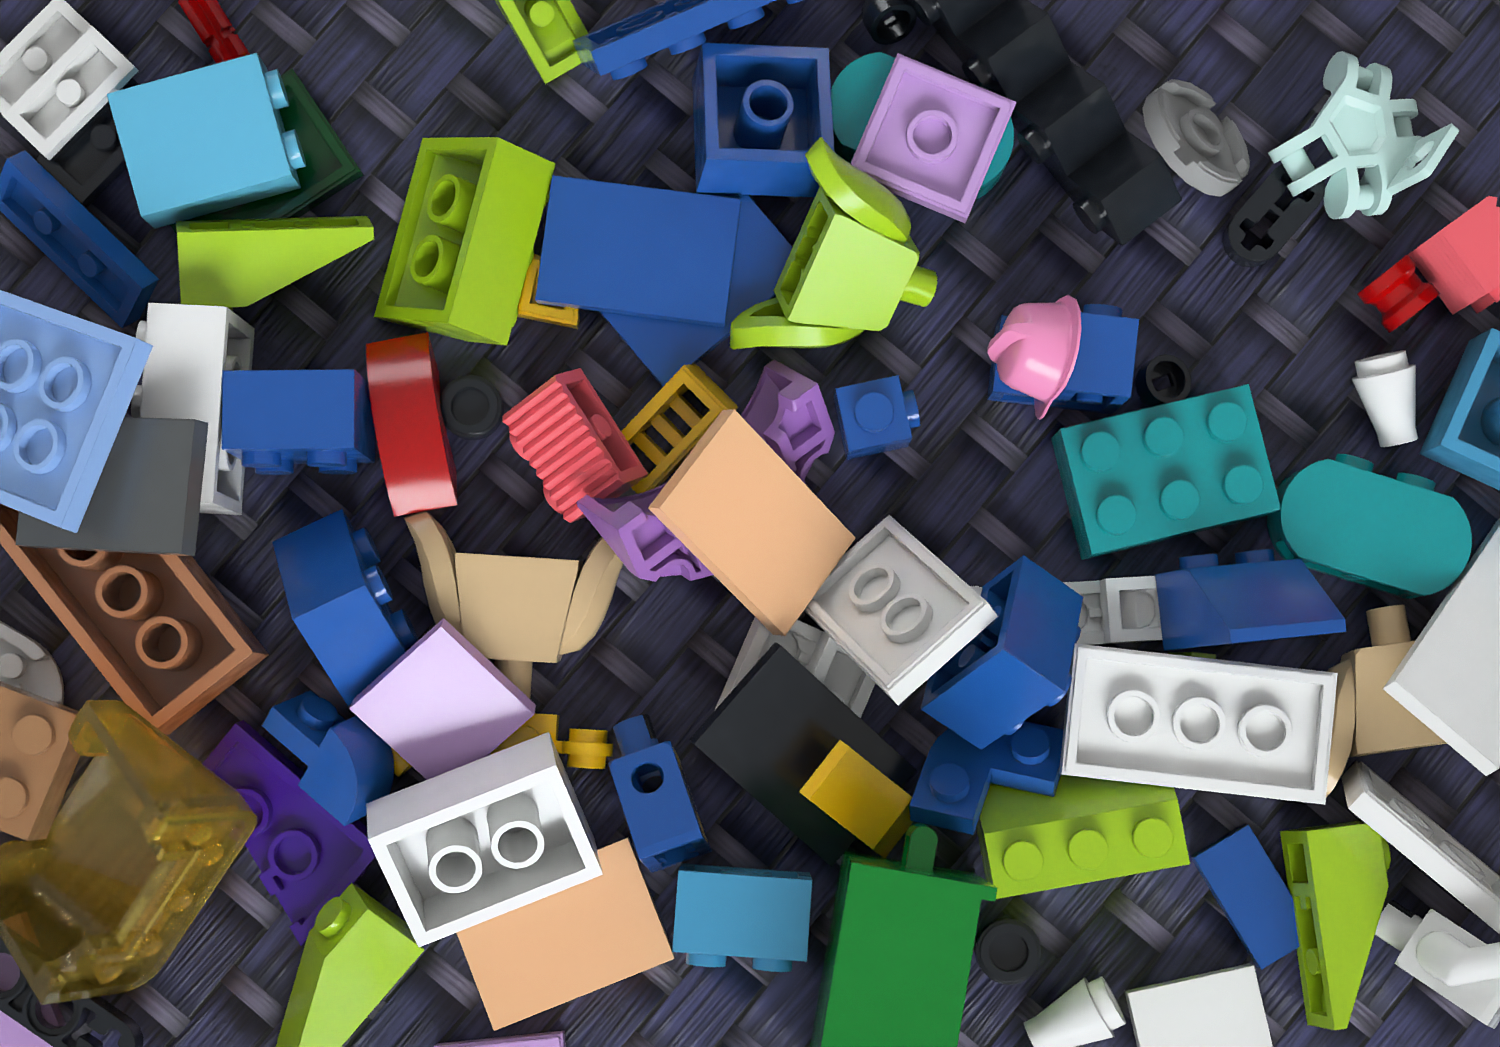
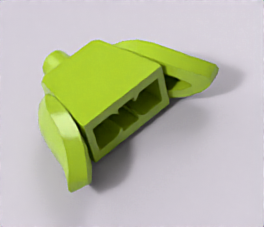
M819 137L805 153L811 174L820 187L773 290L776 298L753 305L741 312L731 322L730 348L734 350L751 347L826 348L843 344L861 335L864 330L881 331L888 327L899 301L926 307L934 297L937 287V274L934 270L917 266L920 252L910 237L911 222L902 202L867 173L837 155L822 137Z

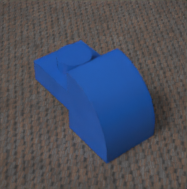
M311 690L272 706L262 727L308 766L298 786L343 826L366 816L367 803L389 795L394 779L392 749L357 715L345 720L329 701L318 697Z

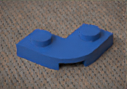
M1024 721L1016 732L1011 735H1002L982 750L952 730L947 729L936 739L929 750L909 805L910 821L974 835L991 783L1054 797L1061 777L1059 769L1063 729Z

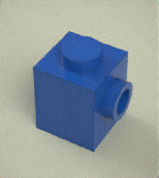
M899 375L835 388L833 401L846 460L908 447L912 440L911 429L920 427V417L914 392L912 389L902 391Z

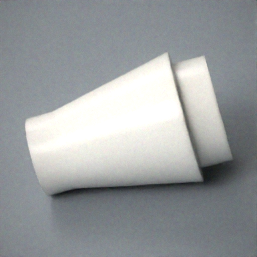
M1406 350L1384 353L1355 361L1357 376L1353 377L1352 381L1377 433L1380 447L1395 446L1417 440L1416 365H1409Z
M1102 976L1091 982H1088L1084 977L1037 1016L1024 1022L1026 1032L1034 1047H1076L1115 1037L1113 1030L1126 1024L1119 1004Z

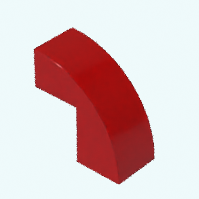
M429 332L367 343L366 364L373 422L382 470L394 517L457 505L456 467L440 409L439 371Z

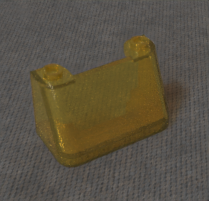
M87 700L82 709L77 713L68 733L69 742L78 754L93 757L53 821L47 838L31 841L12 840L0 845V937L41 1005L124 993L134 990L152 979L164 966L253 833L257 824V815L237 790L123 701Z

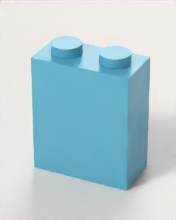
M257 53L107 94L140 215L154 229L174 224L176 221L192 219L301 188L296 169L306 167L303 150L295 129L285 132L279 111L280 108L289 106L286 90L279 70L268 71Z

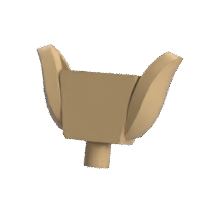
M423 511L403 517L416 544L427 601L435 624L443 618L447 620L487 659H494V666L529 699L531 696L533 662L557 663L561 661L562 655L581 650L596 635L609 608L618 576L623 566V562L603 537L592 548L584 564L583 560L456 553L454 545L445 529L429 512Z
M1405 605L1386 606L1366 611L1372 647L1355 649L1343 654L1341 662L1327 671L1338 673L1326 797L1340 779L1348 758L1447 744L1383 690L1415 642L1411 641Z

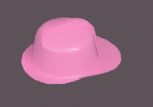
M1066 295L1055 303H1024L1014 307L1005 320L1002 330L990 340L987 347L990 359L997 364L1000 380L1010 388L1034 397L1035 416L1039 420L1046 415L1052 401L1066 387L1075 366L1081 337V311L1077 299Z

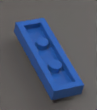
M26 150L7 158L0 174V211L122 329L140 319L159 278Z

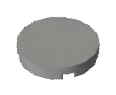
M1171 79L1146 97L1142 109L1145 127L1160 155L1169 167L1187 184L1204 194L1221 197L1238 186L1243 181L1241 179L1248 174L1250 160L1247 145L1233 120L1226 116L1220 121L1210 110L1216 103L1207 92L1190 82Z

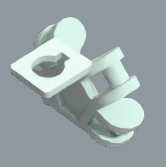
M1341 51L1331 58L1325 69L1323 85L1325 89L1331 92V96L1309 129L1271 150L1268 154L1274 164L1281 161L1292 180V183L1288 184L1287 187L1293 197L1331 176L1325 187L1323 197L1324 207L1330 218H1349L1355 210H1360L1366 216L1382 215L1388 209L1392 195L1428 178L1457 136L1459 129L1451 123L1425 137L1413 136L1410 119L1418 115L1416 100H1390L1392 89L1391 69L1378 63L1369 64L1366 68L1361 67L1357 57ZM1321 137L1333 159L1315 169L1303 147ZM1357 168H1365L1364 175L1359 182Z

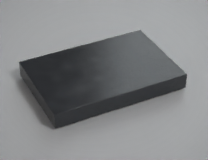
M776 642L689 739L831 867L857 837L799 791L838 741H843L900 788L916 771L897 751L785 648Z

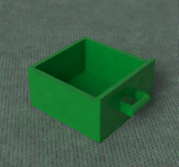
M916 823L907 829L902 860L845 851L842 855L810 1047L958 1046L981 899L995 902L997 887L976 873L934 866L938 838L932 828Z

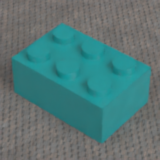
M1249 384L1061 428L1051 438L1081 560L1261 518L1281 510Z

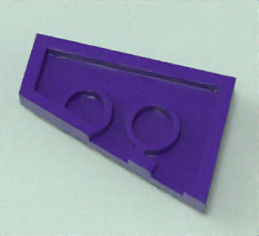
M242 720L234 724L196 773L235 838L242 839L262 872L258 875L270 896L276 895L292 922L289 928L300 946L306 943L308 933L314 927L316 917L322 907L332 898L340 897L351 883L355 885L377 858L368 841L367 826L360 820L343 826L298 786L304 772L248 723Z

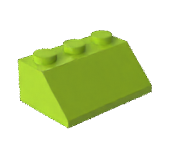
M499 137L422 138L374 317L467 342L507 346L511 329L517 320L518 303L527 269L534 257V243L543 209L549 200L550 183L556 163Z
M1061 774L1055 796L1050 797L991 783L976 826L986 881L997 887L996 899L1190 864L1178 798L1174 787Z

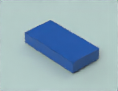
M1242 824L1190 856L1257 968L1262 970L1299 947L1293 897L1249 824Z

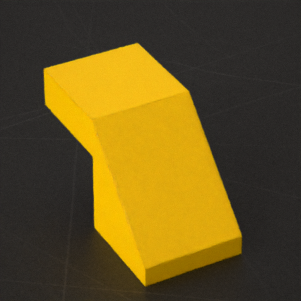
M841 740L838 741L799 791L883 858H886L914 822L910 821L909 809L912 797Z

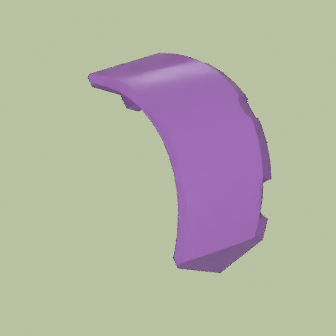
M772 360L764 366L757 387L741 416L805 483V478L814 460L822 454L829 453L835 434L818 383L776 360ZM666 483L635 495L605 499L585 495L576 502L579 509L627 569L638 578L656 582L660 576L682 575L689 581L713 575L648 509Z

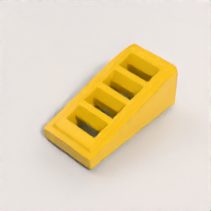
M683 365L621 431L629 445L634 442L656 465L646 478L631 487L637 494L659 487L682 464L722 410L738 409L735 402L698 365ZM688 389L710 410L704 417L682 396ZM669 407L692 428L686 436L663 414ZM651 425L674 447L668 455L644 432Z

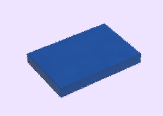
M552 175L535 301L537 304L725 327L741 199Z
M706 194L741 199L725 327L599 312L662 388L683 365L698 363L730 336L731 322L741 312L757 303L776 298L773 290L793 247L749 195Z

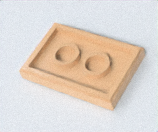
M735 409L721 411L648 507L773 635L786 636L855 540V536Z
M629 837L597 849L603 875L456 932L494 1031L675 959L672 946Z

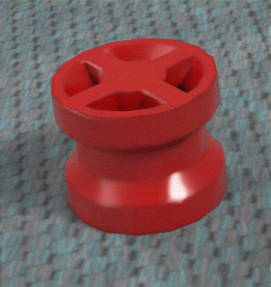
M1408 254L1357 293L1364 304L1375 305L1382 314L1381 324L1388 333L1398 328L1440 294L1432 283H1424L1416 275V263Z

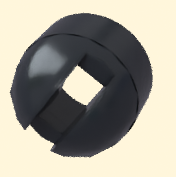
M865 0L862 7L864 26L872 39L879 44L888 45L902 40L912 31L916 24V12L908 0ZM889 12L893 13L892 17L883 21L882 18Z
M1163 354L1142 365L1136 375L1134 385L1142 403L1154 407L1184 400L1191 389V375L1187 366L1179 358ZM1168 376L1171 387L1156 390L1152 381Z

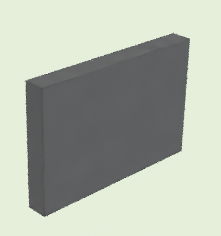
M124 417L78 532L74 533L19 511L15 545L30 548L195 556L208 423L196 419Z

